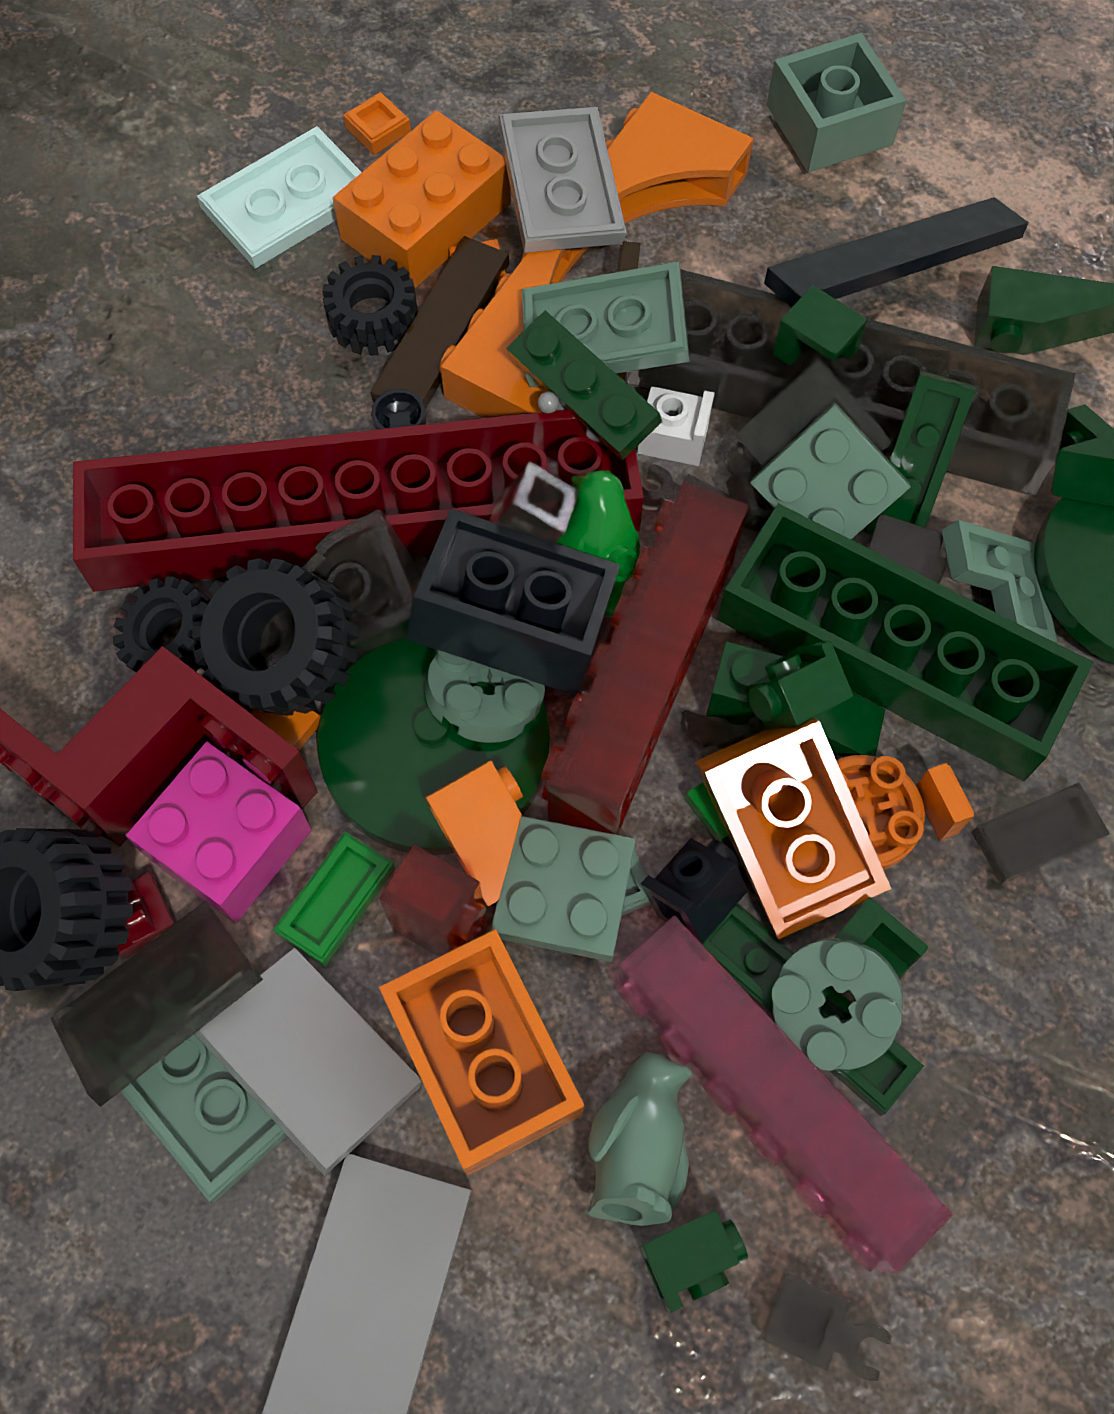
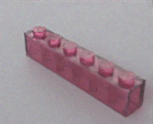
M675 916L619 964L616 979L622 985L617 988V992L625 1004L640 1018L647 1013L664 1031L659 1038L668 1052L680 1064L686 1066L691 1061L708 1080L703 1085V1088L712 1101L727 1115L730 1116L736 1111L753 1129L748 1138L757 1151L773 1166H777L782 1162L799 1180L794 1189L801 1200L820 1218H824L829 1214L847 1234L841 1240L844 1247L866 1270L872 1272L877 1267L882 1274L898 1273L953 1216L952 1212Z

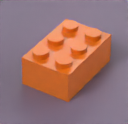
M435 110L332 198L340 239L370 261L372 255L381 256L382 265L384 266L389 258L396 261L398 270L404 267L409 272V279H413L416 288L450 258L449 247L458 246L464 236L468 238L474 237L511 204V187L504 156Z
M496 929L379 987L467 1176L583 1115L585 1105Z

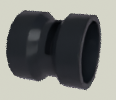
M394 389L387 391L379 396L372 406L371 416L375 430L426 424V410L423 401L417 394L409 390Z

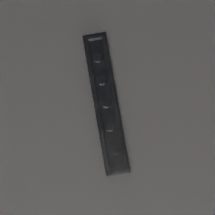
M993 197L768 267L764 284L791 308L812 285L831 297L838 299L1023 238L1029 222Z

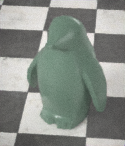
M646 1052L633 1061L623 1080L613 1091L606 1103L599 1108L592 1121L591 1132L588 1138V1151L595 1163L596 1171L595 1190L588 1209L590 1216L638 1226L661 1224L670 1221L672 1210L679 1203L685 1190L689 1168L684 1139L685 1128L677 1103V1093L680 1087L692 1075V1070L687 1066L674 1063L663 1054Z

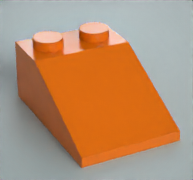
M812 718L795 727L767 729L695 761L721 823L778 940L868 900L869 897L872 898L891 889L819 720Z

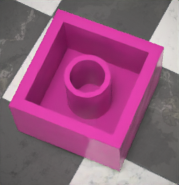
M206 742L127 833L126 837L148 860L236 924L312 829L298 805L216 747Z

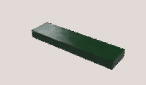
M737 904L703 944L693 939L689 947L775 1022L772 988L779 977L783 965L795 953ZM833 986L825 988L823 992L827 1000L821 1006L823 1012L827 1016L836 1014L841 1020L852 1017L848 1009L851 1002L841 993H838ZM893 1040L888 1050L875 1061L855 1069H834L830 1072L878 1115L883 1116L924 1065Z

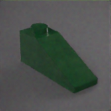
M992 266L978 297L974 348L994 350L1004 354L1027 355L1114 333V283Z
M726 641L705 720L753 733L764 731L765 728L762 721L754 714L749 704V690L747 686L767 676L764 667L784 656ZM853 693L854 697L814 717L820 721L834 755L842 757L853 755L876 756L886 709Z

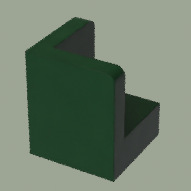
M812 285L781 319L773 355L791 365L805 348L810 346L830 360L837 359L840 354L850 359L858 351L868 319Z
M871 897L868 898L835 936V938H840L841 940H852L858 944H864L878 951L893 967L899 980L928 949V946Z

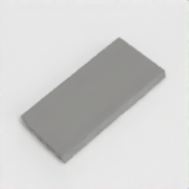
M348 1154L345 1157L262 1414L409 1413L472 1190L356 1155Z

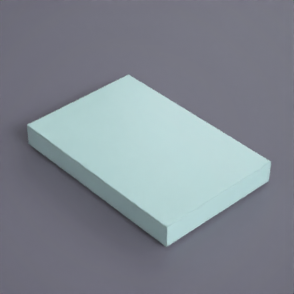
M316 126L197 195L200 208L256 269L336 221L332 197L362 172Z

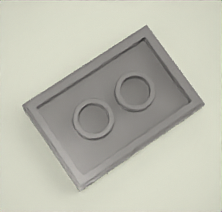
M598 107L499 114L498 128L524 253L623 244L627 232Z
M293 948L196 1027V1036L324 1176L414 1094L422 1083L421 1078L296 948Z

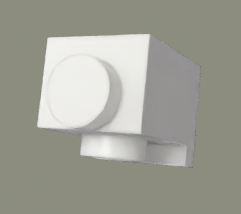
M651 386L647 402L660 413L662 423L638 445L637 454L699 466L715 393L704 391L702 397Z

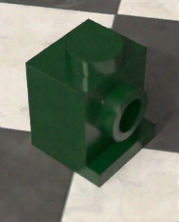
M831 640L800 646L789 651L790 655L779 658L764 667L767 676L747 686L751 709L762 721L765 730L799 726L854 697Z
M716 1210L638 1246L663 1307L669 1313L684 1307L679 1297V1292L688 1288L693 1301L728 1285L729 1280L725 1270L748 1258L745 1245L735 1224L731 1219L721 1222Z

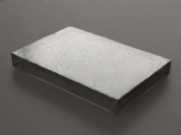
M205 900L50 1019L87 1095L101 1107L250 991L263 978L219 916Z

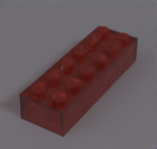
M683 482L675 502L668 499L664 501L654 527V532H657L658 535L653 548L645 545L637 560L633 573V578L637 579L632 595L623 593L614 611L611 626L615 627L610 644L601 642L592 659L588 675L592 676L593 679L587 695L578 693L570 707L565 726L570 728L565 746L563 748L554 745L544 765L541 779L546 780L541 798L548 801V822L619 835L735 561L749 505L687 482Z

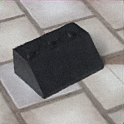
M450 509L414 593L406 640L577 696L620 564Z

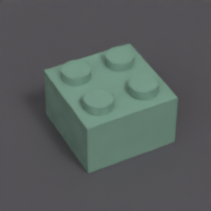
M859 33L775 59L766 105L809 173L892 146L907 100L864 35Z

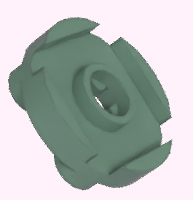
M437 650V655L429 666L425 685V697L428 707L441 723L444 716L451 724L459 727L458 735L472 741L484 743L507 741L521 734L524 731L525 725L532 721L533 718L535 720L545 692V685ZM477 682L492 684L495 686L494 693L492 695L483 694L481 687L471 686V684Z
M824 938L805 945L783 965L779 977L772 988L773 1014L780 1034L794 1052L800 1057L809 1060L813 1066L821 1070H850L875 1061L892 1045L902 1023L903 990L895 970L878 951L852 940ZM829 986H833L838 993H844L849 990L855 998V1001L848 1007L852 1017L841 1020L836 1014L827 1016L821 1008L827 1000L823 990Z

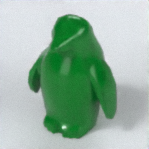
M592 471L586 475L572 477L571 482L576 493V502L553 543L620 564L603 616V620L614 622L618 621L620 617V597L625 582L637 570L641 545L625 501L624 488L621 481L615 474L609 471Z

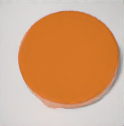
M853 755L836 760L883 870L895 866L911 852L924 832V805L916 785L906 774L903 764L890 756Z

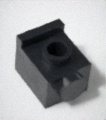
M690 838L655 878L648 875L640 883L657 916L700 944L707 940L748 892L738 869L740 864L738 857L729 847L714 839L707 846H704Z

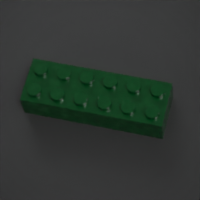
M779 503L726 586L717 617L718 621L784 656L790 655L789 651L797 647L831 640L853 692L1024 782L1047 758L1094 663Z

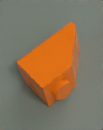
M486 761L423 798L484 904L490 906L500 898L522 816L515 802L523 798V795L506 766L496 770L492 761Z

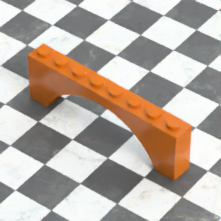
M650 92L638 109L634 107L630 110L625 119L623 129L617 137L606 142L624 223L670 208L697 205L725 206L748 173L754 138L656 93ZM590 247L523 253L522 261L513 273H506L502 277L496 288L495 296L485 309L480 308L475 312L469 323L467 333L457 346L451 345L444 353L439 366V371L442 374L444 398L482 418L542 412L538 406V399L542 393L547 391L542 386L530 388L526 379V371L510 357L506 349L524 331L522 289L562 282L571 267Z

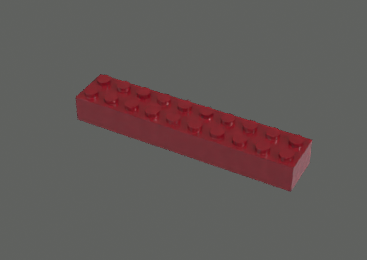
M558 410L550 414L539 412L74 461L73 561L92 591L95 592L149 586V581L156 578L165 583L166 576L175 577L180 581L182 579L185 581L227 577L226 571L236 565L247 570L248 561L254 559H262L270 563L273 558L284 560L301 568H312L430 555L450 509L487 521L505 519L555 539L576 502V493L571 482L572 477L586 475L592 471H609L618 477L624 488L625 501L634 528L638 532L640 531L644 496L635 449L622 461L568 410Z

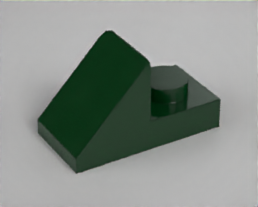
M1086 404L1067 409L1062 434L1058 441L1059 451L1051 493L1062 498L1114 507V428Z

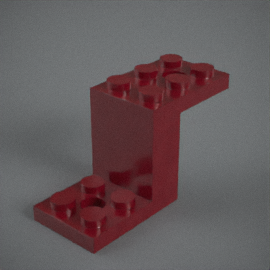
M163 646L58 754L0 708V765L9 772H15L44 801L52 807L55 805L67 815L68 819L77 828L95 832V837H100L104 834L119 847L128 839L126 837L127 833L206 742L216 747L238 764H245L259 779L286 798H289L301 809L318 793L298 749Z

